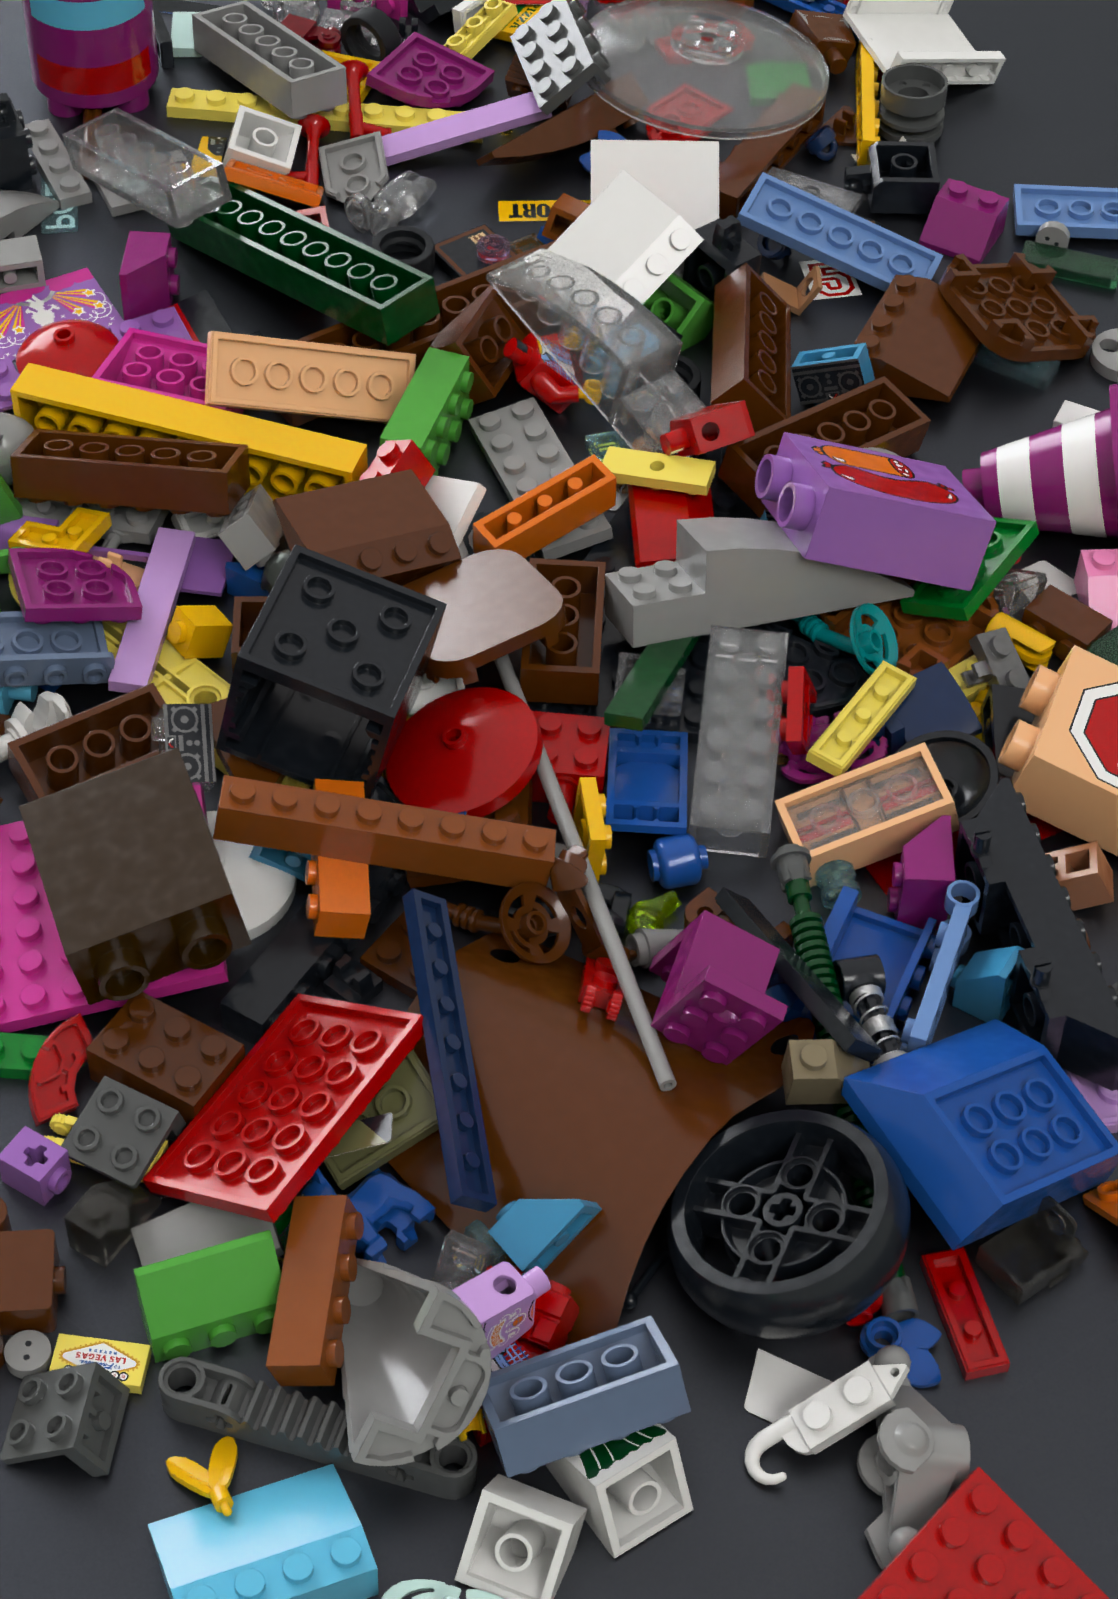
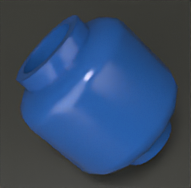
M689 833L658 838L654 841L652 849L647 850L646 853L648 871L652 882L658 881L660 886L667 890L699 883L702 877V869H708L709 867L705 845H698L695 838Z

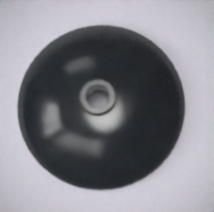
M943 730L923 734L907 742L895 752L898 753L921 743H926L955 802L959 826L960 821L973 819L978 816L1000 781L999 768L989 747L978 738L964 732Z

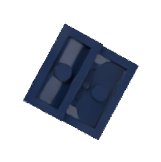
M942 661L912 675L917 678L915 687L894 712L905 726V744L918 736L935 731H960L972 736L982 733V726L971 704Z

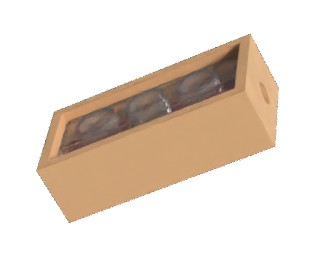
M925 742L774 801L789 844H798L810 851L811 862L809 867L812 877L809 881L810 888L901 853L906 843L942 815H951L952 832L959 830L960 827L955 802Z

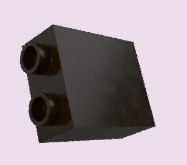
M178 747L19 806L65 956L89 1005L105 999L122 1001L133 998L142 993L150 982L187 968L202 970L215 967L224 962L232 951L252 944Z

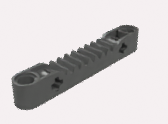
M191 1357L171 1359L159 1371L158 1384L163 1411L168 1417L178 1422L326 1465L334 1464V1467L443 1499L458 1500L465 1498L476 1486L477 1451L475 1445L468 1438L461 1442L459 1437H456L439 1451L434 1447L414 1456L415 1462L396 1466L363 1465L353 1462L348 1446L346 1410L340 1409L334 1401L325 1405L317 1396H313L308 1400L303 1397L301 1392L296 1390L290 1395L279 1385L274 1390L269 1389L264 1381L259 1380L256 1384L253 1379L241 1372ZM182 1386L192 1387V1389L183 1393L175 1391ZM450 1463H457L463 1466L462 1469L457 1471H448L443 1467Z

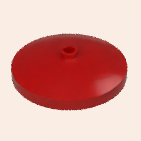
M474 687L454 691L428 703L405 723L386 765L388 783L400 804L452 813L466 811V815L484 817L500 809L515 798L533 777L539 765L543 749V737L540 726L529 706L518 696L508 691L491 687Z

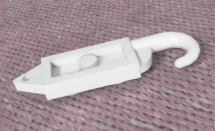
M868 1360L790 1408L787 1415L759 1431L749 1441L744 1458L748 1474L755 1481L764 1485H776L787 1479L785 1472L769 1474L763 1471L760 1466V1458L764 1451L784 1439L787 1445L798 1454L806 1456L818 1454L894 1407L896 1404L893 1399L910 1371L909 1367L906 1364L872 1365ZM896 1371H899V1375L896 1376V1377H893V1374H894Z

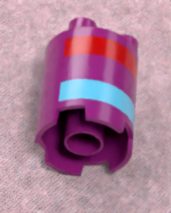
M22 0L32 79L37 89L46 96L48 110L51 114L57 117L69 118L81 114L84 108L96 109L112 106L123 113H136L144 110L149 105V89L156 81L159 72L153 0Z

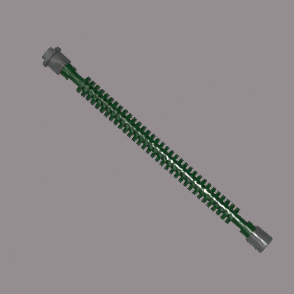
M785 844L779 847L771 856L770 864L771 868L777 872L781 890L786 893L788 903L794 907L795 916L789 921V926L796 953L843 1005L822 916L817 912H812L810 901L812 900L809 881L812 879L809 867L811 862L810 851L798 844ZM810 1012L815 1026L816 1039L835 1040ZM833 1104L835 1116L850 1121L869 1134L849 1104ZM850 1175L856 1205L872 1209L874 1191L861 1180ZM903 1263L890 1285L883 1292V1304L880 1307L882 1316L890 1317L898 1323L910 1318H917L920 1314L910 1277L905 1275Z

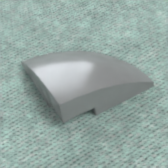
M0 190V240L6 237L11 239L24 236L59 209L60 203L35 193Z

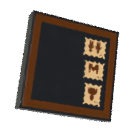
M486 224L434 244L435 261L453 279L517 255ZM489 247L501 252H508L498 261H489L483 256V252ZM490 253L488 257L491 259L496 258V254Z

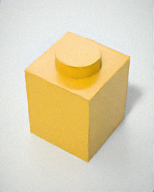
M215 605L176 606L172 621L168 626L166 639L184 659L223 658L233 624Z

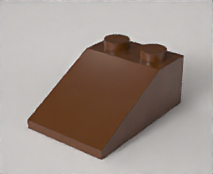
M496 281L437 335L430 347L470 356L469 372L474 373V380L469 392V399H473V405L495 398L514 370L513 361L503 354L504 346L508 340L517 338L522 341L533 329L500 282Z

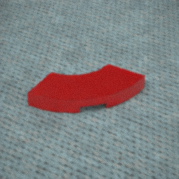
M81 1013L63 1022L48 1036L33 1062L28 1083V1098L36 1127L51 1121L55 1113L65 1115L75 1111L79 1106L74 1090L76 1076L81 1066L88 1061L86 1048L93 1041Z

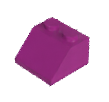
M949 178L935 197L918 244L953 258L955 255L964 254L972 264H981L1004 231L1010 198L998 195L993 191H986L968 185L963 181Z
M129 231L119 272L124 321L172 306L173 296L179 295L180 275L174 274V268H177L178 251L177 247H172L170 233Z
M942 815L903 846L900 862L893 863V887L888 888L887 911L894 912L895 920L924 929L930 917L937 920L935 930H938L941 921L947 920L948 913L944 908L945 896L948 886L955 881L951 815Z

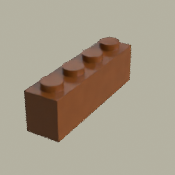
M347 1195L295 1196L266 1361L267 1369L280 1386H334L337 1368H341L343 1365L344 1346L342 1333L344 1324L349 1323L351 1316V1305L348 1298L350 1282H354L357 1276L355 1249L357 1240L362 1238L364 1231L362 1214L357 1212Z

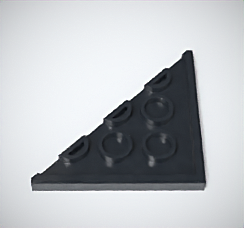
M772 622L736 629L785 716H787V704L782 702L781 686L783 680H788L789 666L805 667L817 692L816 703H810V715H813L815 718L831 716L833 713L842 711L871 676L858 661L843 656L842 650L814 640V643L794 636L792 635L793 630ZM866 662L873 669H877L874 663Z

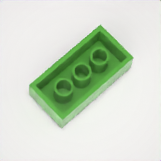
M429 347L380 436V446L385 441L412 439L436 470L433 475L438 476L440 465L445 466L448 461L452 442L457 443L460 438L464 419L469 420L473 411L474 402L473 399H469V392L474 380V373L469 372L470 356Z

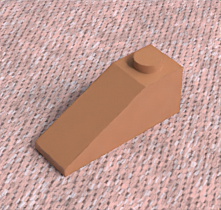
M1097 841L1045 853V855L1050 854L1053 858L1056 869L1055 876L1060 886H1065L1069 892L1072 911L1114 902L1113 870Z

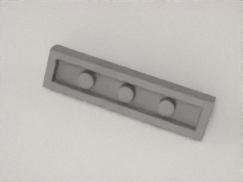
M49 119L35 120L25 124V128L30 130L33 148H28V153L33 156L35 165L53 197L60 203L61 211L93 203L91 190Z

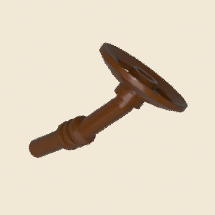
M525 882L513 887L502 900L499 917L484 915L483 910L468 906L465 903L455 905L447 902L449 919L452 920L454 926L469 930L472 933L484 931L503 935L510 949L526 962L537 965L548 964L559 959L568 948L571 939L570 918L558 895L543 884ZM521 896L522 906L514 912L511 918L508 916L509 908L512 902ZM536 897L549 907L554 916L553 919H551L549 913L541 904L535 902ZM548 933L556 934L554 945L544 954L539 944L546 940Z

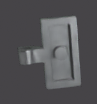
M1006 627L977 634L969 640L978 662L971 665L972 670L961 673L967 688L988 682L989 686L991 684L1026 688L1030 678Z

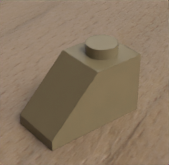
M833 1039L789 1040L781 1064L786 1105L848 1104L842 1096L844 1077L869 1068L870 1063L845 1052Z

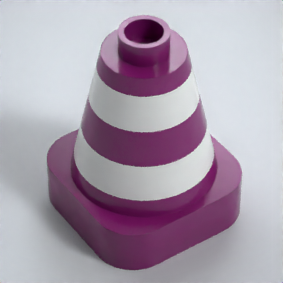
M1118 384L1109 385L1110 408L982 452L980 468L963 469V486L992 517L1036 521L1039 531L1118 539Z

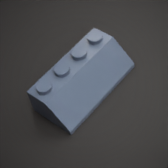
M651 1315L491 1372L488 1390L481 1405L494 1447L507 1478L533 1472L540 1466L565 1457L577 1456L592 1447L612 1440L624 1439L631 1433L656 1424L668 1423L680 1415L691 1412L679 1363Z

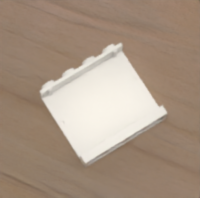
M849 0L843 13V17L883 74L886 70L897 65L922 64L941 71L948 79V85L994 84L1006 60L1001 51H975L948 14L954 0Z

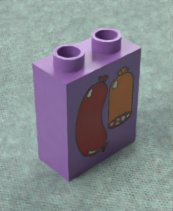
M784 432L777 454H766L760 461L756 472V496L761 499L762 503L777 521L779 527L783 529L804 559L971 591L996 525V520L946 466Z

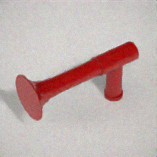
M359 60L342 62L341 64L346 67L350 139L380 131L382 136L391 134L392 130L389 127L385 128L363 122L360 82L367 77L369 73L368 66Z
M309 114L306 118L298 121V125L302 126L300 134L307 138L305 171H290L287 176L319 185V141L329 134L331 126L325 117L319 114Z

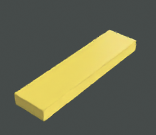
M883 660L809 749L806 761L835 777L844 774L913 690L917 678Z

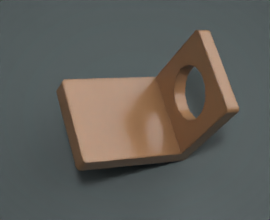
M816 265L797 287L765 272L760 276L791 307V312L798 316L801 315L823 288L820 267ZM813 281V286L810 292L806 295V290L809 284Z

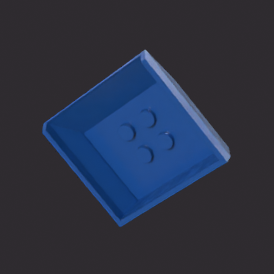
M993 1019L844 1077L842 1096L869 1134L890 1154L898 1166L906 1186L953 1251L1104 1183L1118 1164L1117 1140L1045 1045L998 1019Z

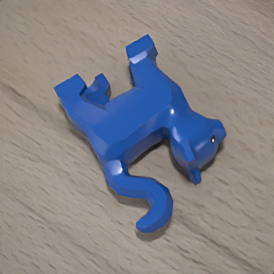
M319 1168L312 1176V1181L301 1193V1196L337 1195ZM380 1168L366 1175L358 1187L347 1195L357 1212H360L363 1217V1236L360 1240H357L355 1252L361 1254L365 1260L387 1264L382 1253L387 1249L388 1245L384 1238L378 1234L383 1228L391 1229L396 1235L397 1247L406 1251L418 1242L414 1229L415 1221L418 1224L425 1220L430 1223L434 1219L435 1207L417 1191L401 1184L390 1173L381 1171Z

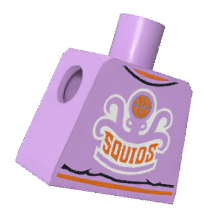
M502 1261L454 1288L452 1291L473 1311L481 1323L490 1347L492 1360L530 1330L534 1324L536 1299L549 1291L551 1284L547 1275L538 1266H534L520 1275L509 1262Z

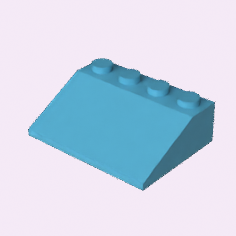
M334 1464L232 1496L234 1504L231 1508L232 1514L228 1517L224 1516L223 1513L217 1512L213 1503L148 1524L149 1533L170 1599H367L379 1595L377 1565L362 1524Z

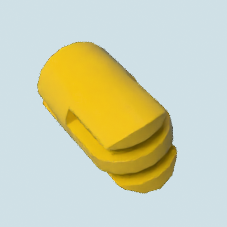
M1004 612L997 613L990 620L985 632L1006 627L1024 667L1033 672L1039 664L1046 668L1048 667V661L1051 658L1052 649L1056 643L1055 640Z

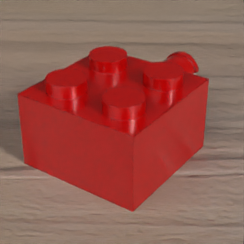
M532 711L540 726L544 747L573 818L572 810L575 805L580 777H596L599 794L604 793L610 726L604 725V717ZM535 771L531 778L533 782L532 802L549 803L538 773ZM549 805L547 818L551 823L557 825L554 814Z

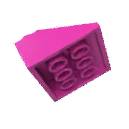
M130 327L91 378L205 405L207 344ZM210 406L239 414H243L244 409Z

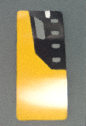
M208 136L201 138L195 161V167L199 174L209 175L214 172L219 175L227 138Z

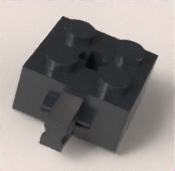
M0 93V190L33 189L32 175L37 174L34 158L28 153V148H33L29 128H25L21 109L15 110L7 93Z
M877 141L868 147L866 165L846 167L844 172V190L868 194L870 213L929 214L940 187L934 142Z
M733 215L723 220L717 219L695 229L704 240L685 259L683 280L714 302L715 285L743 264L747 263L759 275L761 253L742 239L741 222Z

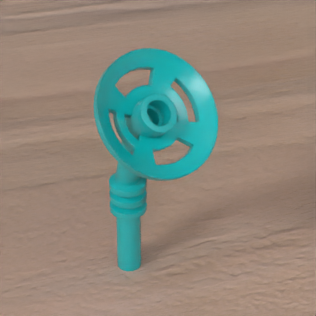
M864 603L854 609L850 619V637L830 630L829 626L815 615L790 619L799 626V631L812 642L817 640L849 654L856 655L863 669L870 675L876 669L870 667L866 662H873L876 667L883 660L895 667L897 665L898 643L894 629L885 613L874 604ZM861 615L868 616L874 621L872 627L868 624H862ZM883 642L885 647V658H883Z

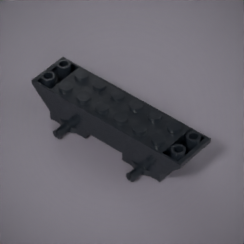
M1009 777L1002 778L978 816L973 819L960 821L954 860L955 880L970 881L980 890L977 912L974 916L970 917L968 925L969 927L976 926L980 936L996 933L1003 948L1011 946L1024 948L1018 952L1009 999L1016 1015L1020 1032L1045 1045L1062 1069L1111 1091L1118 1090V999L1116 992L1111 985L1107 986L1102 976L1100 958L1095 951L1091 952L1086 942L1084 924L1081 919L1075 918L1071 910L1069 892L1065 886H1060L1055 876L1056 869L1053 858L1050 854L1045 855L1041 846L1039 829L1035 823H1030L1022 793L1015 791ZM962 896V903L971 902L968 898Z

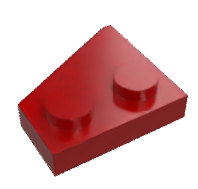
M789 666L788 680H783L781 686L782 702L787 704V716L780 720V738L782 742L785 741L792 755L807 754L809 751L810 735L814 720L813 715H810V703H816L817 692L804 666Z

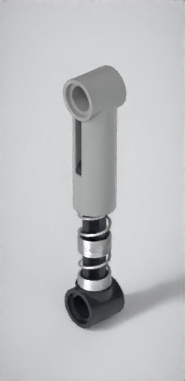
M877 954L834 960V971L842 1001H847L851 1005L854 1015L860 1019V1026L882 1049V1052L875 1059L872 1066L906 1054L907 1052L899 1049L900 1037L898 1036L893 1019L886 1015L889 1008L882 1005L886 989V979L880 957Z

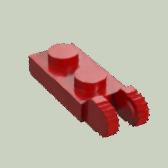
M587 957L582 970L578 1002H581L580 1011L590 1013L593 1007H598L606 1010V1019L616 1021L624 995L611 961L605 957H598L596 960Z

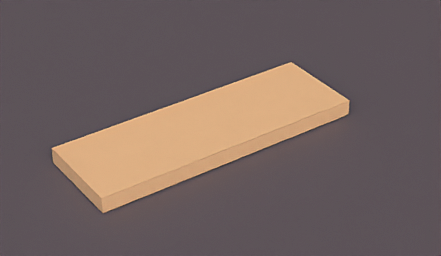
M210 331L207 338L205 405L387 424L415 374L416 354Z

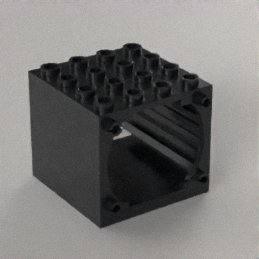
M295 544L237 655L216 748L310 786L314 785L315 778L364 782L365 798L371 799L419 695L447 604Z

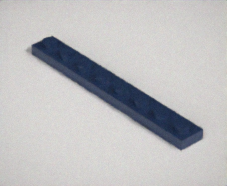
M413 888L402 898L420 1012L423 1015V1032L450 1203L486 1213L497 1205L447 902L446 899Z

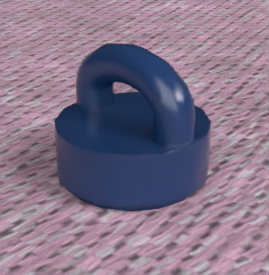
M825 125L806 140L805 148L811 155L816 154L820 160L829 161L836 155L838 150V143L835 139L836 133L830 125ZM830 145L829 151L825 153L822 149Z
M761 234L759 235L757 246L763 256L771 260H780L792 254L791 248Z

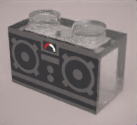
M163 704L157 717H152L151 720L152 741H158L159 754L178 747L192 784L201 785L204 792H210L216 783L211 704Z

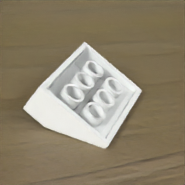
M622 170L528 270L578 320L588 322L587 329L603 343L609 340L704 239L677 212L625 170Z

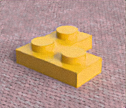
M77 507L59 527L26 521L8 540L9 548H61L87 553L112 526L111 516L108 512Z

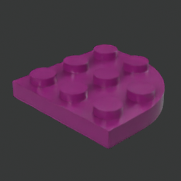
M413 32L367 74L366 85L413 108L462 107L465 103L477 97L493 82L495 71L417 32Z
M61 548L8 549V564L25 622L47 624L54 621H72L75 623L113 621L123 623L128 620H141L143 606L136 586L130 576L115 564H111L110 569L102 562L93 560L94 555Z

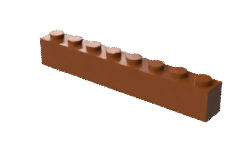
M223 775L213 839L513 888L525 882H536L547 886L550 871L555 861L556 830Z

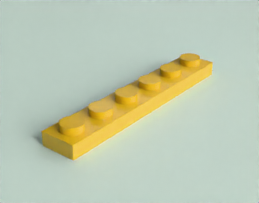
M860 40L855 57L857 166L866 165L868 147L880 141V136H878L880 118H877L879 112V100H877L879 82H876L879 67Z

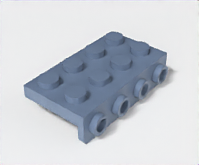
M22 611L0 612V687L108 683L111 670L114 669L115 659L113 653L108 652L102 621H89L87 623L54 621L47 624L25 622Z

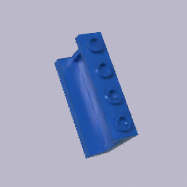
M843 886L824 925L832 962L839 959L877 954L882 961L886 979V989L882 1005L889 1008L886 1015L893 1019L896 1026L898 1019L906 1021L913 1003V998L909 994L912 989L920 990L927 971V967L922 965L926 958L932 959L934 949L938 947L934 945L937 920L929 917L924 929H920L857 906L859 891ZM798 998L785 1015L783 1022L798 1017L809 1018L812 1021L810 1010ZM847 1001L843 1002L846 1010L859 1023L860 1019L854 1015L851 1005Z

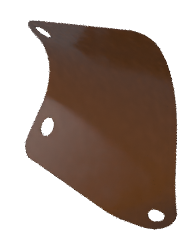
M491 933L457 950L455 955L497 1205L485 1213L450 1203L439 1129L394 1157L388 1163L413 1190L417 1191L435 1207V1214L470 1252L471 1250L466 1243L484 1251L483 1266L487 1254L489 1256L488 1266L494 1267L504 1261L518 1267L488 1233L497 1222L496 1216L499 1211L512 1201H517L518 1199H582L596 1202L602 1208L544 1270L549 1280L558 1282L572 1291L570 1296L580 1307L574 1326L568 1333L566 1346L617 1328L628 1287L643 1247L662 1208L683 1174L709 1140L733 1116L783 1086L781 1064L784 1054L777 1055L772 1053L771 1046L773 1043L788 1035H797L798 1040H813L815 1026L809 1018L802 1017L781 1022L727 1066L723 1063H714L707 1060L701 1052L684 1043L680 1044L668 1040L662 1032L656 1029L677 1082L674 1089L661 1091L625 998L616 1021L606 1019V1010L598 1007H593L590 1013L580 1011L581 1002H578V995L584 963L564 954L559 959L544 965L532 964L521 958L515 963L503 962L492 957L490 952L494 949L513 951L507 945L503 935ZM539 944L544 954L550 950V948ZM640 989L653 1021L661 998ZM418 994L406 1012L421 1014ZM423 1035L413 1050L430 1075ZM472 1249L477 1258L479 1259L480 1252Z

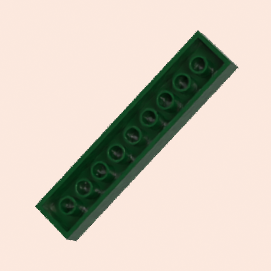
M214 172L162 201L171 237L387 346L399 341L401 337L417 327L423 326L428 320L440 313L434 277L248 188L224 180L222 176Z

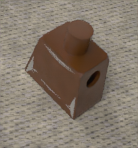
M795 9L784 33L786 40L805 64L812 67L829 68L833 74L842 73L846 69L856 45L851 27L843 17V14Z

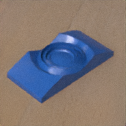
M610 728L605 825H610L612 831L668 835L687 833L688 732L636 731L624 728Z

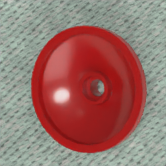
M80 319L56 321L37 329L21 344L16 355L18 374L20 376L26 365L32 363L91 378L119 341L109 329L91 321Z

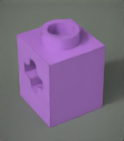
M24 1126L0 1153L2 1182L45 1206L55 1194L63 1192L70 1182L72 1171L68 1150L29 1127Z

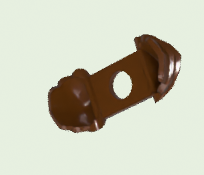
M574 844L568 850L563 849L559 856L555 857L554 865L550 871L552 892H557L582 944V953L586 957L595 960L598 957L609 958L588 902L581 890L588 883V877L585 875L587 869L585 859L588 857V852L585 848ZM576 908L583 914L587 925L580 920ZM623 946L629 962H632L637 957L636 951L629 950L628 947Z

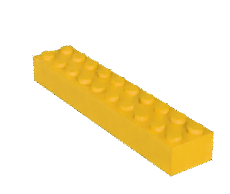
M28 363L10 389L14 415L26 420L32 425L34 430L37 428L248 445L250 487L245 494L261 484L274 500L275 498L358 481L360 476L368 469L367 444L37 364Z

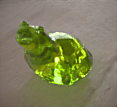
M669 891L658 897L635 903L628 914L627 928L629 934L635 933V930L638 928L664 929L665 919L682 905L676 892Z

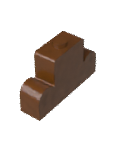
M0 1198V1369L5 1364V1344L2 1335H15L24 1330H36L41 1333L55 1331L57 1328L58 1294H66L67 1289L66 1267L59 1266L60 1258L54 1231L51 1229L12 1231L7 1206L2 1198Z

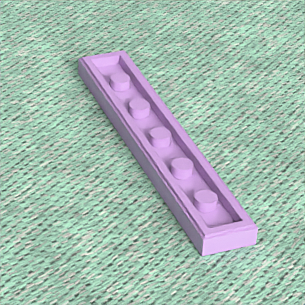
M528 92L382 136L387 166L552 117V112L547 116L539 109L533 92Z
M158 527L137 591L143 606L141 620L127 621L115 658L114 669L111 670L108 679V691L129 693L151 684L196 542L195 532Z

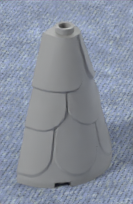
M356 1258L357 1276L354 1282H350L348 1295L351 1305V1316L349 1323L344 1324L342 1333L344 1361L341 1373L349 1452L353 1462L369 1466H396L415 1462L414 1456L434 1447L439 1451L451 1443L476 1416L484 1401L490 1383V1347L481 1323L473 1311L452 1290L439 1283L422 1279L419 1276L386 1263Z

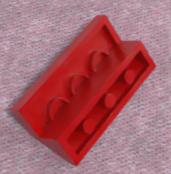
M628 484L635 566L637 568L651 566L662 560L676 561L677 520L714 517L711 487L707 496L698 494L689 495L684 492L663 489L654 490L650 487Z

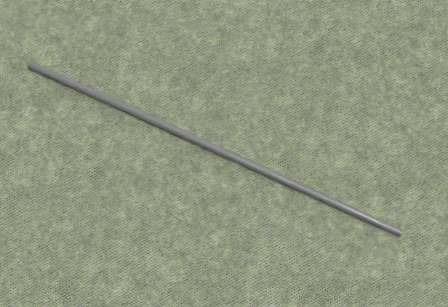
M462 540L458 550L463 559L468 557L469 554ZM507 654L494 660L505 691L518 696L527 704L509 655ZM543 744L541 759L536 771L567 850L574 844L584 848ZM587 857L585 859L587 862L585 875L588 877V883L582 887L659 1088L661 1091H670L676 1087L677 1082L657 1031L651 1027V1016Z

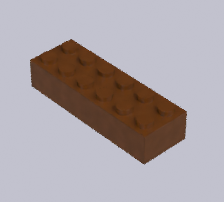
M745 263L715 285L710 403L714 405L745 400L754 432H757L791 417V307Z
M883 376L755 432L756 436L728 445L718 476L761 519L764 510L768 509L755 493L756 472L760 461L766 454H777L784 432L858 448H882L894 452L901 457H907L919 451L931 420L894 384Z
M36 428L10 456L14 498H27L32 503H43L51 500L63 501L65 505L69 506L89 503L98 504L99 507L105 509L126 506L134 507L135 510L142 512L163 509L170 510L171 513L179 515L200 512L206 513L209 517H223L230 515L250 487L248 445Z

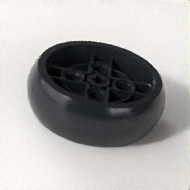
M774 1111L751 1117L733 1125L714 1137L702 1149L683 1174L671 1197L666 1229L667 1245L677 1279L690 1298L707 1315L730 1329L753 1337L798 1339L815 1336L847 1323L865 1311L881 1296L896 1276L903 1262L911 1230V1209L906 1183L898 1166L887 1150L862 1128L843 1118L818 1111ZM841 1172L861 1180L874 1191L872 1209L854 1205L849 1191L838 1179ZM708 1237L722 1239L727 1255L737 1266L733 1277L720 1272L705 1261V1248Z

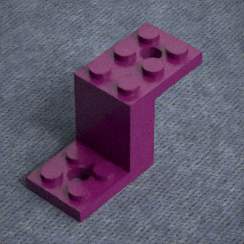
M704 910L653 957L649 971L660 976L666 985L651 1027L662 1032L668 1040L680 1044L684 1043L701 1052L707 1060L714 1063H723L727 1066L784 1020L788 1006L765 994L780 949Z

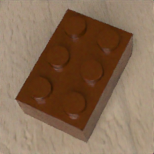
M142 992L128 999L86 1048L91 1080L100 1083L105 1075L178 1110L188 1126L244 1059L245 1047L241 1042Z

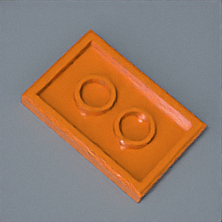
M235 159L228 161L222 175L224 180L312 207L320 206L324 193L323 186Z

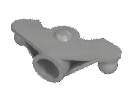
M894 1344L879 1349L875 1355L868 1359L872 1365L906 1364L909 1369L911 1367L909 1354L902 1347ZM896 1371V1372L893 1374V1377L898 1376V1375H899V1371ZM907 1376L893 1399L896 1405L875 1418L877 1434L865 1440L857 1455L856 1464L861 1479L869 1489L882 1496L883 1512L864 1531L875 1559L882 1570L945 1502L948 1493L954 1492L965 1480L970 1469V1441L965 1426L948 1421L911 1386Z

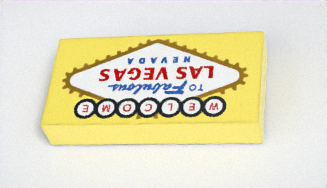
M59 1333L49 1371L97 1362L130 1389L129 1393L142 1394L152 1355L151 1345Z

